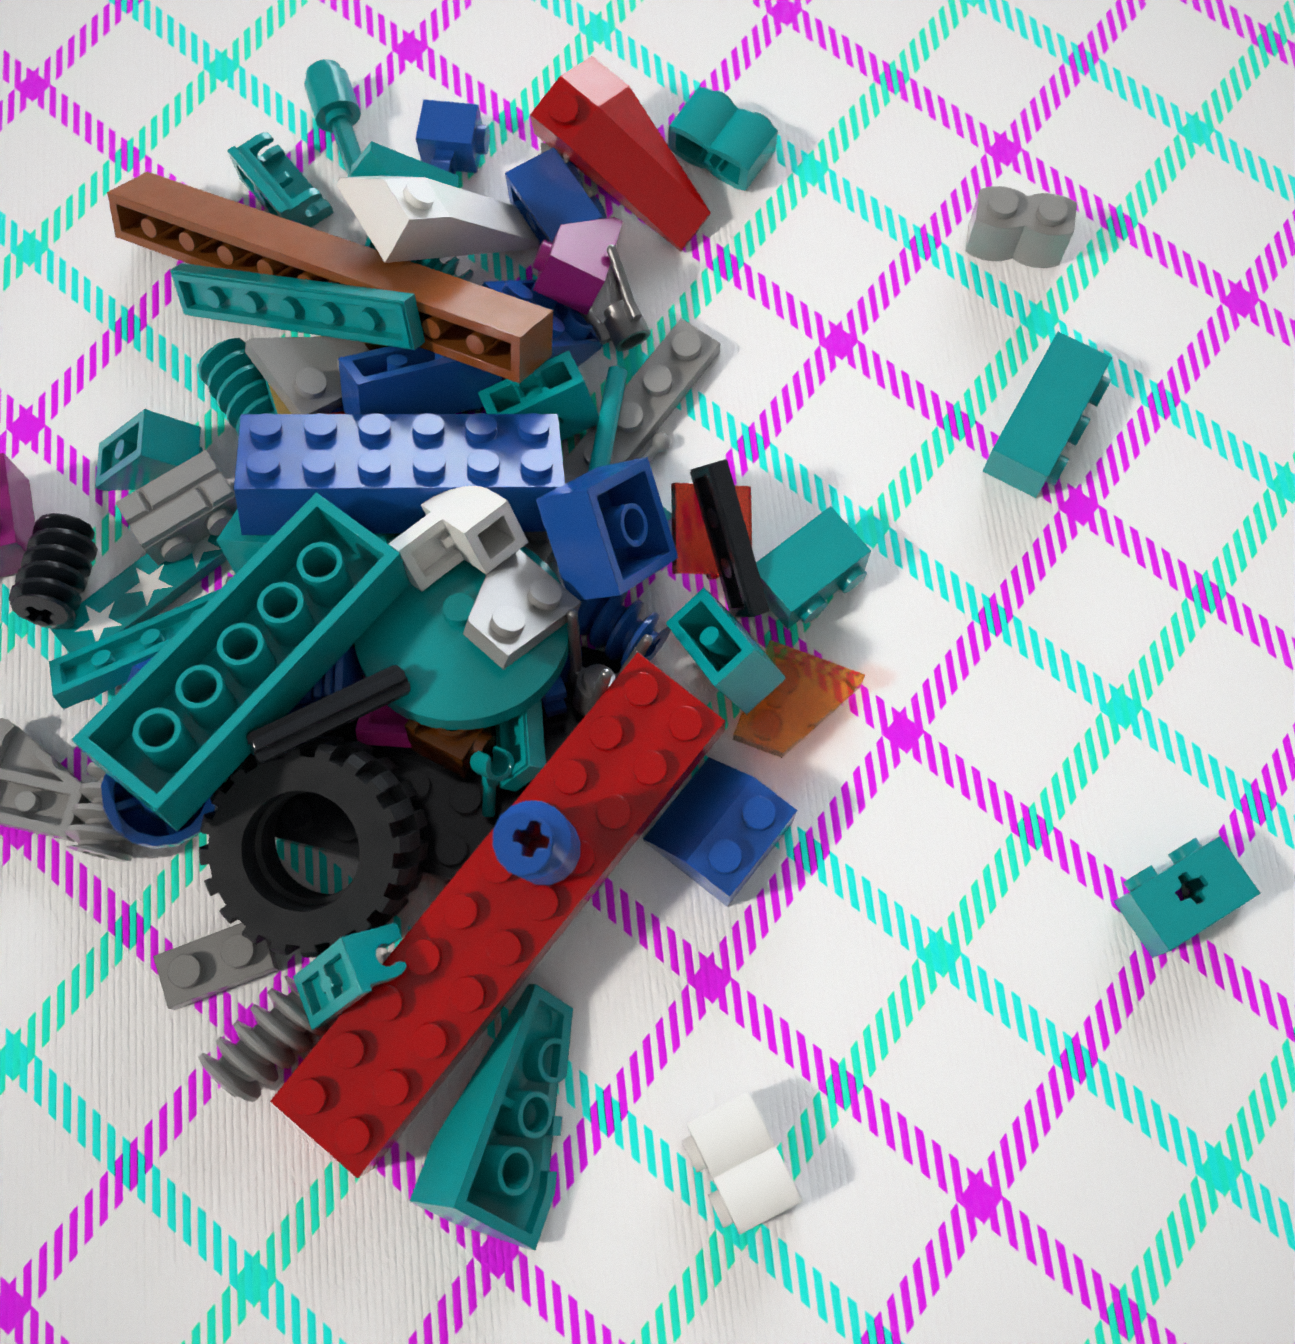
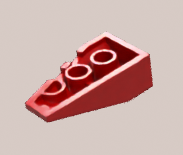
M593 56L562 74L531 112L532 127L537 137L551 148L555 147L562 157L572 162L578 170L680 252H682L711 215L710 210L631 87Z

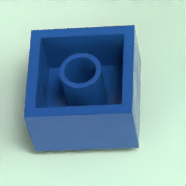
M648 457L597 467L536 499L542 523L546 529L565 589L579 601L622 595L679 558Z

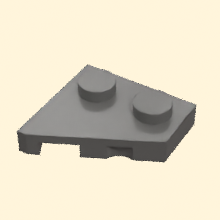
M519 549L486 574L463 634L504 670L566 624L568 610L575 609L578 612L581 601Z
M0 718V825L75 842L65 834V830L68 825L82 823V820L72 813L75 804L89 802V799L79 792L82 782L19 726L8 719Z

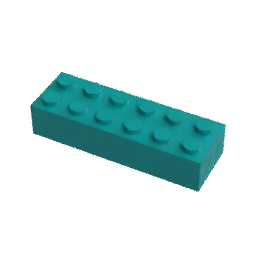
M316 492L71 740L99 768L178 832L251 754L247 743V735L286 716L410 584L401 554Z

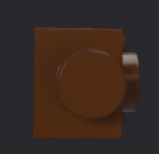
M411 719L404 725L408 741L411 744V750L463 778H466L472 769L470 765L471 756L477 751L490 755L496 741L492 726L473 730L449 731L444 728H432L421 725L419 722Z

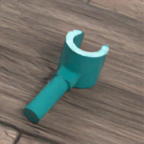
M498 746L493 747L492 763L490 756L481 751L474 753L470 759L471 768L475 773L482 775V815L485 817L495 816L498 781L508 778L514 768L513 755Z

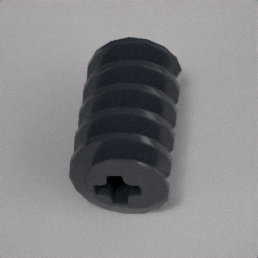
M60 513L42 515L36 520L32 532L33 535L29 538L27 551L23 555L21 568L17 571L15 584L12 586L9 595L11 608L19 617L44 628L56 630L68 629L74 625L76 619L74 611L80 607L82 600L80 594L85 592L87 585L85 578L90 576L92 570L91 562L95 560L98 551L95 543L91 541L94 539L95 532L89 523L80 518Z

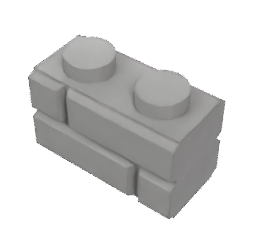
M207 450L116 502L117 507L129 524L138 542L157 565L165 561H179L191 553L195 543L210 534L214 536L220 535L237 510L235 493Z

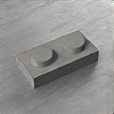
M239 923L153 956L168 1009H180L279 971L275 953L271 952L270 949L271 940L266 938L260 943L254 944L242 936V931L246 926L243 923Z

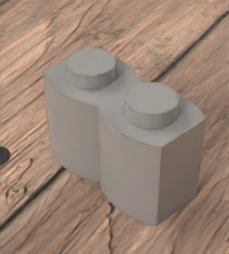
M990 186L979 190L969 221L965 252L973 257L987 261H1004L1012 258L1023 265L1034 268L1058 266L1074 233L1077 203L1070 198L1052 193H1038L1028 196L1019 190L1009 187Z

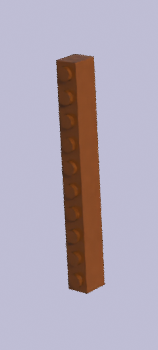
M148 171L107 192L115 237L193 265L415 294L425 343L419 346L420 348L519 384L552 356L553 310L411 261L385 263L376 249Z

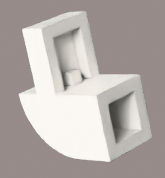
M465 486L440 493L421 504L426 516L388 543V545L401 554L410 583L422 592L463 560L483 573L488 574L527 544L528 540L508 500L484 487Z

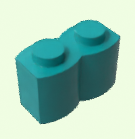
M698 87L669 125L668 146L673 153L684 161L696 167L707 169L724 183L736 189L746 191L775 152L778 130L765 115L745 109H738L725 93L718 90L713 91L705 87Z

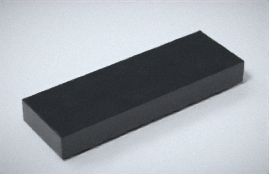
M727 459L690 469L691 479L729 611L736 618L755 617L770 612Z

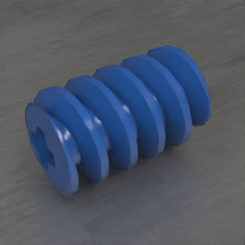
M628 591L618 596L582 600L578 610L580 635L583 636L590 633L589 641L592 646L596 648L606 646L605 655L610 660L615 661L622 658L621 668L644 635L648 634L653 638L651 645L644 655L650 661L661 649L671 632L669 627H666L659 633L655 631L660 617L656 612H653L643 620L639 618L644 602L640 599L625 607L623 603Z
M523 801L512 805L499 817L493 830L492 846L497 860L508 872L536 885H552L564 880L574 871L580 858L581 842L576 828L556 807L542 801ZM543 835L550 840L547 849L537 848L535 852L528 849L531 840H540Z

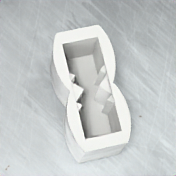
M749 1092L686 1123L691 1136L681 1141L696 1172L698 1173L707 1168L718 1189L708 1194V1197L723 1228L734 1223L738 1233L742 1234L803 1201Z

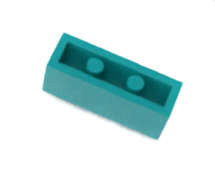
M1057 332L994 445L982 472L1034 498L1038 496L1045 482L1055 486L1069 461V458L1061 455L1063 448L1067 442L1075 446L1077 445L1090 421V418L1082 415L1088 403L1096 407L1098 406L1112 380L1103 376L1112 357L1063 333Z

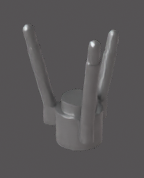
M609 245L607 253L622 300L611 304L604 310L603 314L606 319L603 323L591 310H589L587 315L580 314L587 323L593 326V330L602 345L612 341L617 351H625L644 342L650 336L651 331L634 300L617 249L614 245Z
M570 609L567 612L570 657L568 681L575 685L572 695V704L575 710L582 716H586L638 652L642 656L646 654L653 638L651 635H644L616 674L609 667L602 664H593L585 668L582 666L578 612L575 609Z

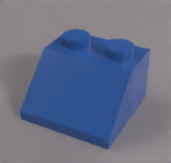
M708 757L645 835L643 841L728 907L793 824L797 809L755 777Z

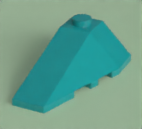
M537 984L527 985L433 1140L410 1202L454 1224L526 1249L536 1250L556 1188L557 1172L549 1170L553 1136H561L563 1116H555L558 1083L567 1076L573 1016L572 1007Z

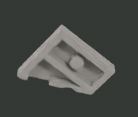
M333 337L252 338L246 341L245 348L247 356L292 414H328L343 406L338 358L369 351L363 342Z

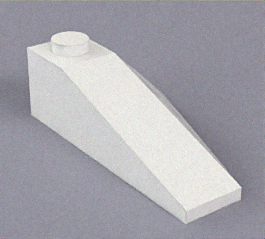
M401 176L340 177L336 184L385 263L536 249L540 243L516 206L432 179Z

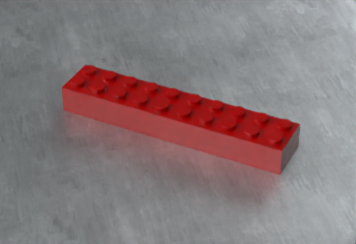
M637 652L513 804L515 805L523 801L545 802L556 807L576 828L581 847L580 858L574 871L564 880L552 885H536L508 872L497 860L493 849V828L382 964L384 966H391L395 962H405L407 967L404 972L391 981L373 986L371 988L372 991L344 1010L270 1102L357 1179L373 1170L724 733L725 720ZM543 835L540 840H531L528 849L532 852H535L537 848L547 849L550 840Z

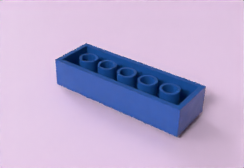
M264 413L241 414L234 492L242 535H274L316 492L373 534L403 533L426 516L421 504L440 493L465 486L484 487L508 500L523 532H546L536 499L565 484L558 414Z

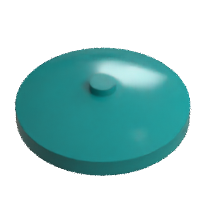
M524 546L520 548L523 553L561 584L556 574L546 562ZM463 560L422 592L410 583L354 642L365 678L392 665H398L405 672L411 687L410 693L387 705L396 713L432 728L473 730L493 726L518 716L532 707L551 689L558 679L569 654L568 622L503 670L463 634L471 610L486 577L485 573Z

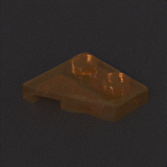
M770 640L765 653L786 679L748 714L742 711L732 740L783 758L861 687L865 674Z

